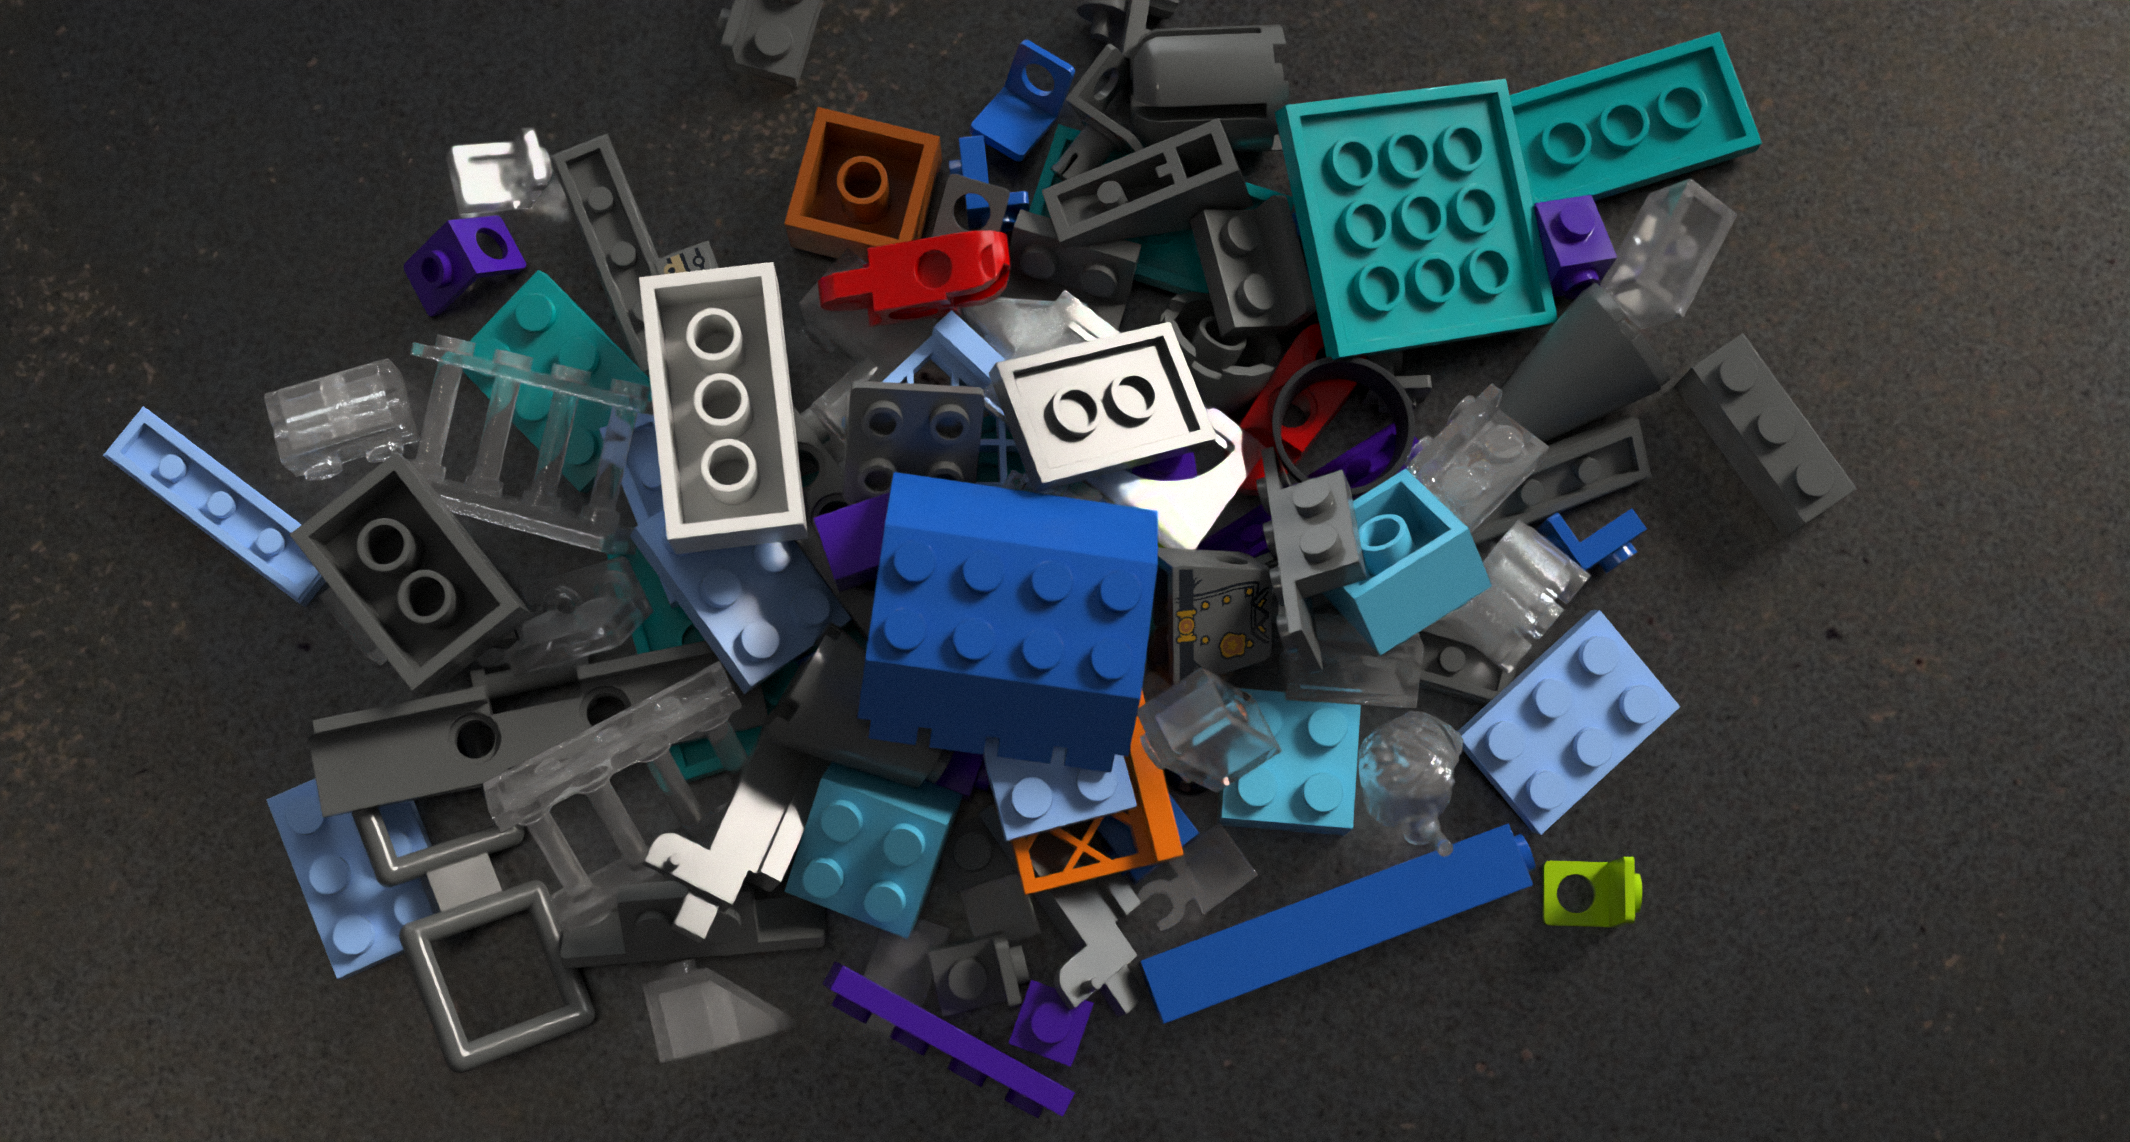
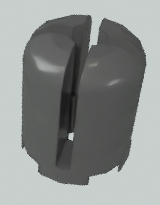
M1276 24L1154 29L1141 36L1130 57L1129 76L1133 85L1129 89L1133 130L1143 147H1149L1219 118L1234 153L1283 151L1275 117V111L1285 105H1289V80L1284 81L1282 64L1275 63V45H1286L1282 27Z

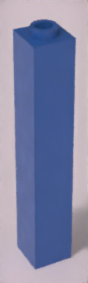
M1508 823L1141 960L1138 965L1160 1024L1163 1025L1530 887L1533 883L1529 872L1535 871V861L1522 834L1514 836Z

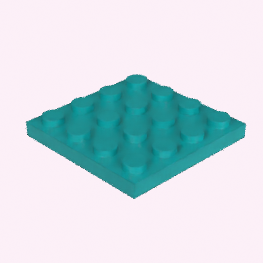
M1506 79L1290 104L1275 111L1326 357L1332 356V360L1352 356L1365 357L1544 328L1555 324L1558 320Z

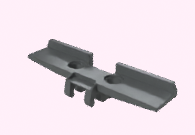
M701 641L592 664L589 663L587 648L574 650V657L490 674H485L484 668L470 671L473 688L312 720L306 725V732L322 817L326 818L504 782L511 810L531 806V795L580 785L582 795L600 792L602 788L596 765L597 762L762 727L768 713L762 685L759 684L744 694L708 643ZM574 682L580 683L581 697L493 714L491 699ZM611 696L623 704L625 718L618 728L612 731H600L589 723L587 717L590 710L598 704L597 698ZM472 723H481L482 727L491 729L495 735V743L492 750L481 758L471 759L463 756L457 747V737L460 731Z

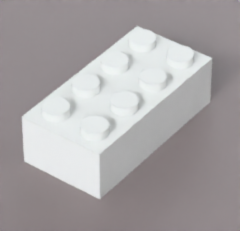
M773 262L639 277L667 540L675 554L807 539L808 532L781 300Z

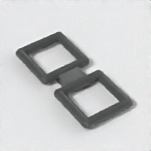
M481 723L469 724L460 731L459 736L468 758H481L492 750L485 728L482 727ZM504 782L480 787L494 826L400 857L396 855L379 808L352 812L378 883L384 887H394L420 878L433 915L405 924L399 932V940L446 1064L455 1073L470 1071L590 1025L595 1018V1009L579 968H564L562 965L560 954L564 930L546 885L539 880H532L502 890L488 856L489 854L520 844L525 836L517 810H511ZM527 910L564 1007L468 1042L430 943Z

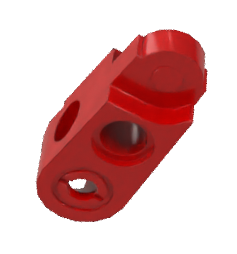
M976 230L867 248L869 263L863 264V268L832 273L818 280L820 307L830 311L868 309L870 327L945 317L951 310L956 315H961V308L987 304L996 300L1005 290L1011 267L1007 235L998 231Z
M1319 322L1306 327L1296 337L1277 366L1275 373L1236 429L1234 437L1224 451L1223 456L1226 457L1225 474L1227 480L1240 493L1259 495L1256 480L1265 477L1261 450L1274 447L1278 455L1272 428L1273 409L1280 391L1286 382L1298 370L1316 361L1317 353L1325 348ZM1345 379L1321 381L1304 389L1291 402V404L1298 406L1303 411L1306 422L1301 426L1291 428L1282 425L1281 428L1283 448L1295 466L1298 465L1352 396L1358 385L1357 382Z

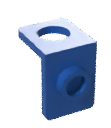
M1027 39L1023 40L1017 48L1004 87L971 123L970 134L973 136L984 135V143L1015 161H1022L1058 119L1075 75V68ZM1028 64H1038L1046 68L1054 79V90L1042 91L1032 85L1026 75V66Z

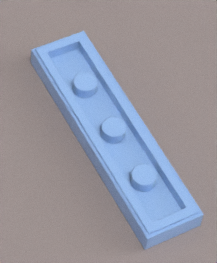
M144 406L103 454L106 459L302 606L306 607L325 584V579L289 535L301 526L299 522Z

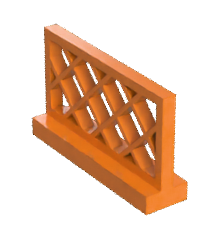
M1141 691L1129 756H1124L1137 807L1126 811V813L1120 812L1111 815L1130 827L1136 854L1111 860L1088 846L1089 841L1104 818L1101 817L1093 819L1081 841L1061 828L1047 831L1074 847L1075 851L1062 872L1035 878L1029 849L1038 834L1028 836L1027 839L1024 837L1012 840L1011 845L1024 896L1144 866H1153L1173 861L1184 855L1143 691ZM1082 853L1098 862L1073 869Z

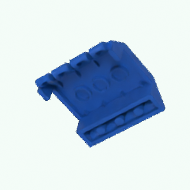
M893 472L857 716L859 719L871 720L868 739L916 745L918 727L931 729L929 747L983 755L986 737L999 738L997 757L1051 764L1054 746L1065 748L1064 766L1111 773L1115 755L1129 756L1141 699L1158 566V511Z

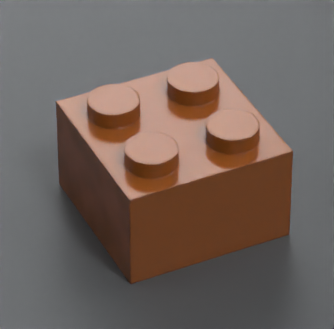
M817 107L784 223L791 247L863 265L869 263L867 248L921 239L942 165L940 136Z

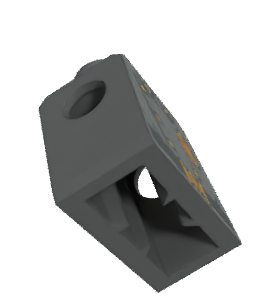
M1158 548V566L1149 628L1150 668L1173 688L1265 661L1272 653V623L1277 622L1276 617L1278 615L1286 613L1285 606L1282 607L1279 604L1270 579V569L1251 555L1243 552Z

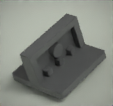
M853 381L850 385V393H846L845 404L846 450L843 498L846 501L862 502L889 493L891 491L893 472L976 484L985 403L984 390L980 387Z

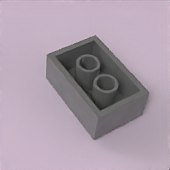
M398 452L391 455L289 534L409 688L428 697L533 615L415 465Z

